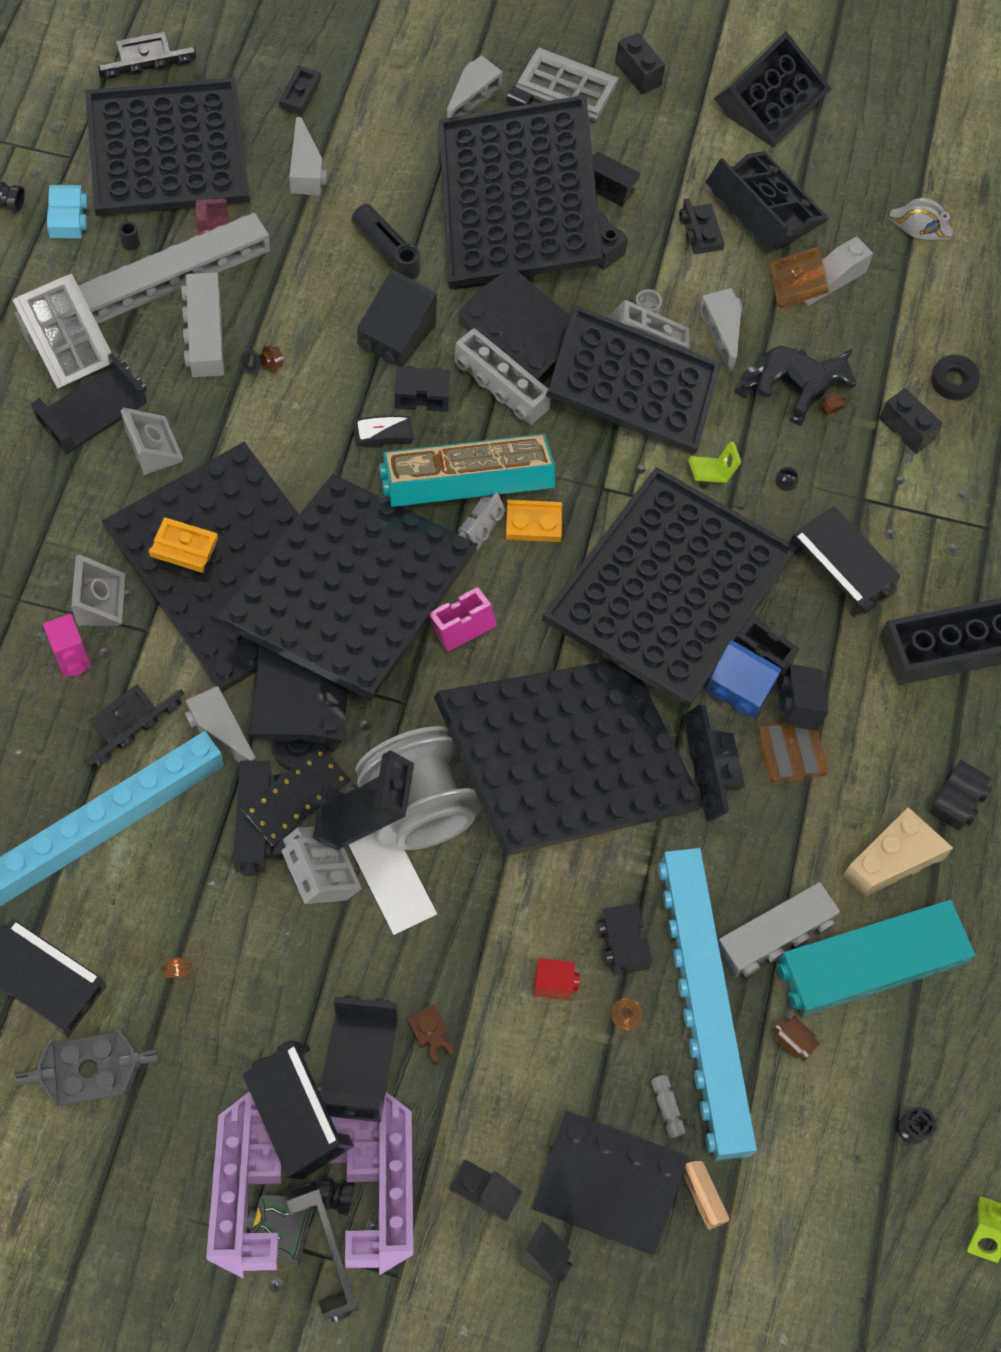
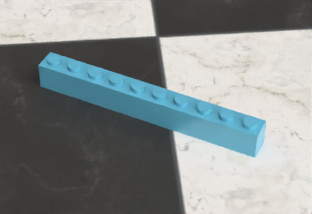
M206 731L0 857V906L222 769L224 763L221 752Z
M701 849L668 851L664 853L662 861L658 863V875L660 881H665L666 891H663V903L665 909H670L671 920H668V931L670 938H675L676 949H673V960L675 967H680L682 979H678L679 993L681 997L686 999L687 1009L683 1011L686 1028L691 1027L692 1039H689V1050L691 1058H696L698 1070L694 1071L695 1084L697 1089H702L703 1101H700V1113L702 1120H707L709 1133L705 1134L706 1147L709 1153L713 1152L714 1161L750 1157L757 1151Z

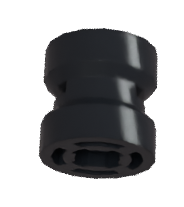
M0 181V208L7 206L9 210L19 212L25 199L24 188L18 185L10 187L5 182Z
M914 1107L898 1121V1134L908 1144H920L934 1133L936 1120L928 1109Z
M323 1176L319 1191L325 1210L333 1209L338 1214L348 1216L355 1183L347 1181L337 1183L333 1178ZM336 1188L335 1197H334V1202H333V1204H331V1203H332V1199H333L334 1189Z

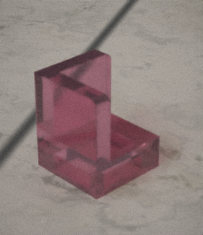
M227 199L195 200L199 235L229 223Z

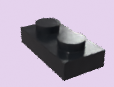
M298 65L279 99V107L302 115L321 80V72Z

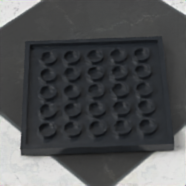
M235 78L85 90L96 216L250 202Z

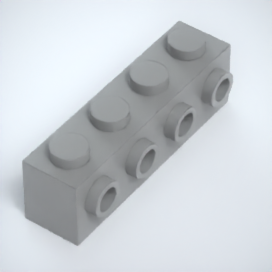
M473 328L455 343V362L462 371H467L472 375L481 387H486L491 391L500 403H505L510 407L519 419L525 420L532 425L550 409L551 398L545 396L548 388L477 329Z

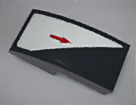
M372 416L353 421L356 446L382 448L385 442L410 445L414 440L410 416Z

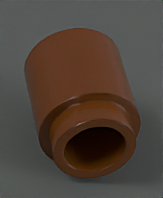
M784 1016L773 1029L777 1033L773 1039L795 1059L799 1057L803 1062L820 1045V1042L815 1039L816 1035L795 1016L790 1020Z

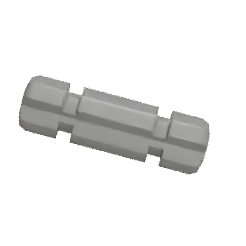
M667 1075L653 1078L651 1084L654 1093L658 1094L656 1100L663 1122H667L665 1128L668 1137H680L684 1135L685 1127L683 1121H679V1116L681 1115L673 1091L669 1090L671 1087Z

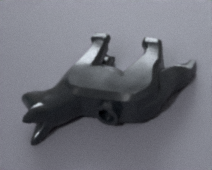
M785 346L772 348L743 373L734 392L743 398H747L750 394V389L758 386V395L770 397L772 395L771 385L776 381L782 380L789 389L799 396L789 420L801 426L805 420L808 408L824 396L829 387L835 384L847 388L856 386L857 381L848 363V358L853 349L847 350L837 358L818 362L808 357L807 353L800 348L792 349Z

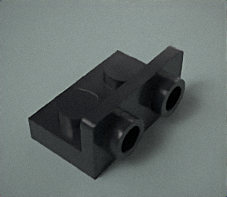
M684 199L683 207L679 210V220L681 225H685L686 242L688 245H691L693 253L701 254L723 250L725 243L712 204L692 206L690 199Z

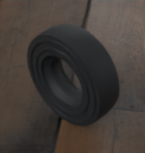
M947 355L941 358L934 366L931 381L934 389L941 396L950 400H963L970 397L976 391L980 382V372L976 364L969 358L962 355ZM951 370L959 371L964 375L965 382L960 385L953 384L946 378V373Z

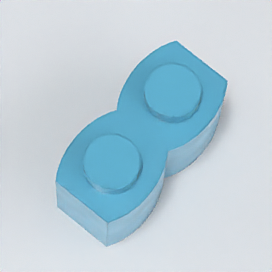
M81 185L49 186L47 228L50 238H82V230H87V216L83 214V211L88 209V195L83 193Z

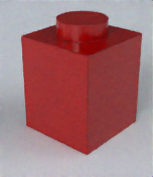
M538 958L533 996L570 1000L572 992L578 991L580 973L574 972L575 962Z

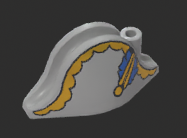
M914 199L904 207L891 210L888 217L890 221L904 232L918 239L951 240L953 230L948 224L949 213L944 212L938 203L930 199Z

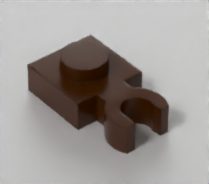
M435 1004L407 1017V1023L420 1048L429 1044V1056L433 1064H439V1059L436 1056V1051L439 1049L446 1050L448 1056L453 1057L452 1045L442 1039V1037L448 1035L449 1031Z

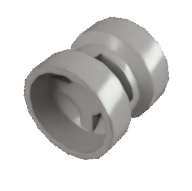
M648 289L638 293L635 304L659 314L662 299L657 292Z

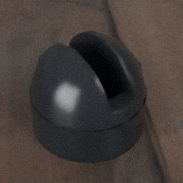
M247 350L240 356L239 365L247 373L256 372L261 365V357L257 352ZM249 355H253V367L248 366Z
M791 467L782 468L776 476V485L784 491L793 490L798 482V473Z

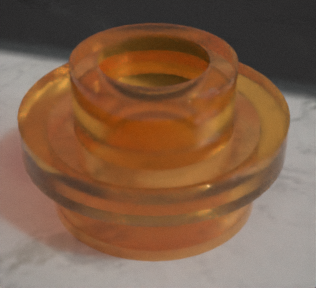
M185 957L166 959L167 965L161 966L165 979L190 976L189 968H192V963H186Z
M620 999L612 1007V1021L621 1029H633L642 1019V1009L633 999ZM625 1008L630 1009L632 1017H624L621 1011Z

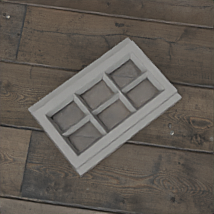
M538 48L517 82L516 87L533 94L534 99L542 102L586 95L589 120L596 122L616 88L619 78Z
M72 274L12 299L57 389L110 366L108 354L112 352Z

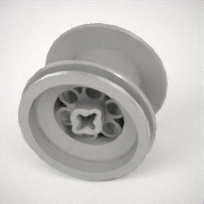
M425 727L402 733L377 745L358 762L355 770L358 777V787L379 777L382 756L390 750L414 763L406 817L377 831V839L384 845L396 846L404 850H418L438 845L465 831L471 826L475 816L483 808L475 789H458L450 770L461 758L447 727Z

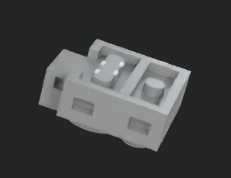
M298 827L283 839L286 847L281 851L304 904L347 901L362 889L344 847L335 850L313 839L315 827Z

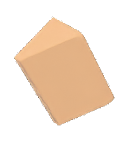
M702 1161L687 1163L682 1175L707 1229L711 1230L728 1222V1214Z

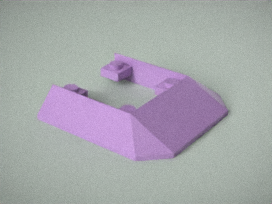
M250 1091L218 1115L206 1255L208 1261L241 1278H244V1271L277 1270L278 1233H247L250 1184H281L282 1165ZM387 1092L381 1122L330 1117L337 1133L349 1135L354 1147L329 1163H347V1182H379V1230L346 1231L345 1268L379 1267L380 1275L413 1255L412 1111Z

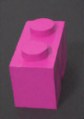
M478 587L459 596L458 602L452 605L446 603L429 614L434 634L447 652L497 626L492 605Z
M71 613L43 623L64 678L80 675L86 669L91 668Z

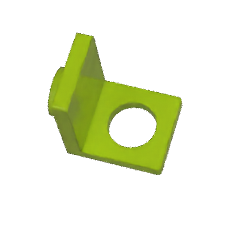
M729 442L719 458L691 456L688 460L696 481L727 483L741 464V459L734 442ZM731 453L732 464L730 467H728L727 458L728 455Z
M980 1196L978 1200V1226L967 1247V1252L998 1263L1001 1258V1203ZM983 1238H991L998 1245L995 1249L988 1251L982 1249L978 1242Z

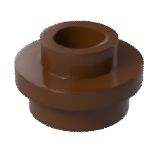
M264 346L260 354L262 366L267 368L269 372H276L278 368L283 366L282 353L276 346Z
M833 392L823 397V403L820 404L821 410H825L826 414L829 415L846 406L844 402L846 397L844 394L838 395L837 392Z

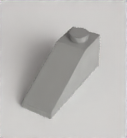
M482 55L476 60L469 62L462 72L448 105L447 118L470 114L501 90L503 72Z
M296 117L289 175L291 194L321 195L322 185H327V170L323 169L322 157L302 118Z
M856 236L837 247L822 260V268L808 272L792 287L826 277V287L798 295L806 306H809L865 274L873 253Z
M732 288L703 295L699 308V313L728 373L733 372L737 359L742 312L741 301L738 297H735Z
M624 300L608 316V318L687 350L690 349V328L627 300Z
M218 686L186 700L188 711L184 714L191 729L197 727L200 734L206 731L216 747L239 763L240 761H256Z

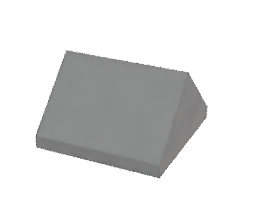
M128 408L121 410L126 434L144 475L181 463L184 460L165 416Z
M82 555L76 556L71 608L78 626H119L122 624L125 573Z

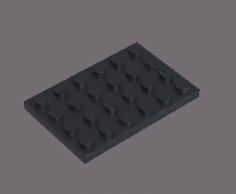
M574 305L545 396L695 454L699 448L721 363Z

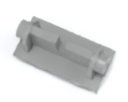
M495 492L493 496L481 497L471 512L472 516L477 517V519L468 517L458 529L459 536L470 539L472 543H478L476 551L488 538L490 532L506 511L498 492Z

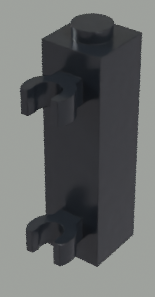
M240 761L233 864L235 872H240L244 876H256L258 873H266L267 858L285 860L281 851L286 847L284 842L278 841L274 846L268 843L265 836L242 810L243 807L284 775H272L270 761Z

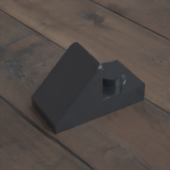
M464 1160L450 1187L451 1192L504 1221H507L521 1194L518 1188L496 1171L491 1174L467 1160Z

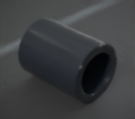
M512 86L506 101L514 106L532 104L534 95L516 86Z
M131 221L121 223L119 233L123 248L126 250L137 249L140 245V239L136 224Z

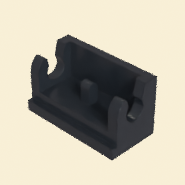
M597 151L593 155L596 193L623 207L625 202L634 193L635 188H633V185L639 180L641 173Z

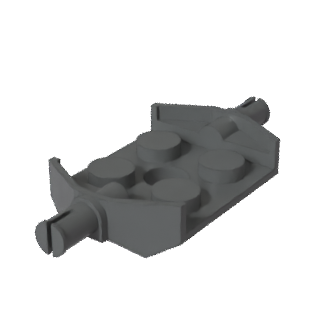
M119 1028L115 1029L116 1032L55 1043L52 1040H48L37 1068L30 1071L15 1072V1077L17 1078L15 1079L16 1085L36 1083L38 1086L41 1085L55 1106L126 1095L134 1082L137 1069L141 1068L140 1065L159 1062L158 1049L141 1052L134 1051ZM85 1063H96L98 1070L94 1076L90 1078L81 1076V1068Z

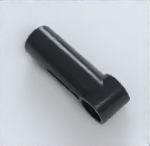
M363 204L358 207L352 215V223L394 266L395 271L411 280L416 278L420 272L419 249L415 245L407 243L370 204Z

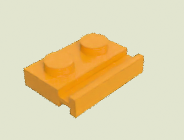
M507 500L506 540L561 542L562 502Z
M164 517L154 539V544L149 550L150 557L204 573V567L209 561L218 541V534Z

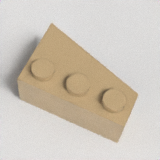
M908 807L849 865L842 877L863 897H866L910 874L913 875L921 871V869L943 861L953 847Z

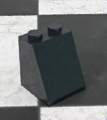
M392 269L357 328L358 344L365 351L373 352L382 357L385 362L403 367L436 326L437 293Z

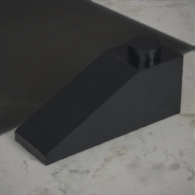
M542 1221L527 1246L519 1265L553 1286L557 1278L564 1281L573 1264L568 1261V1258L572 1252L552 1228Z

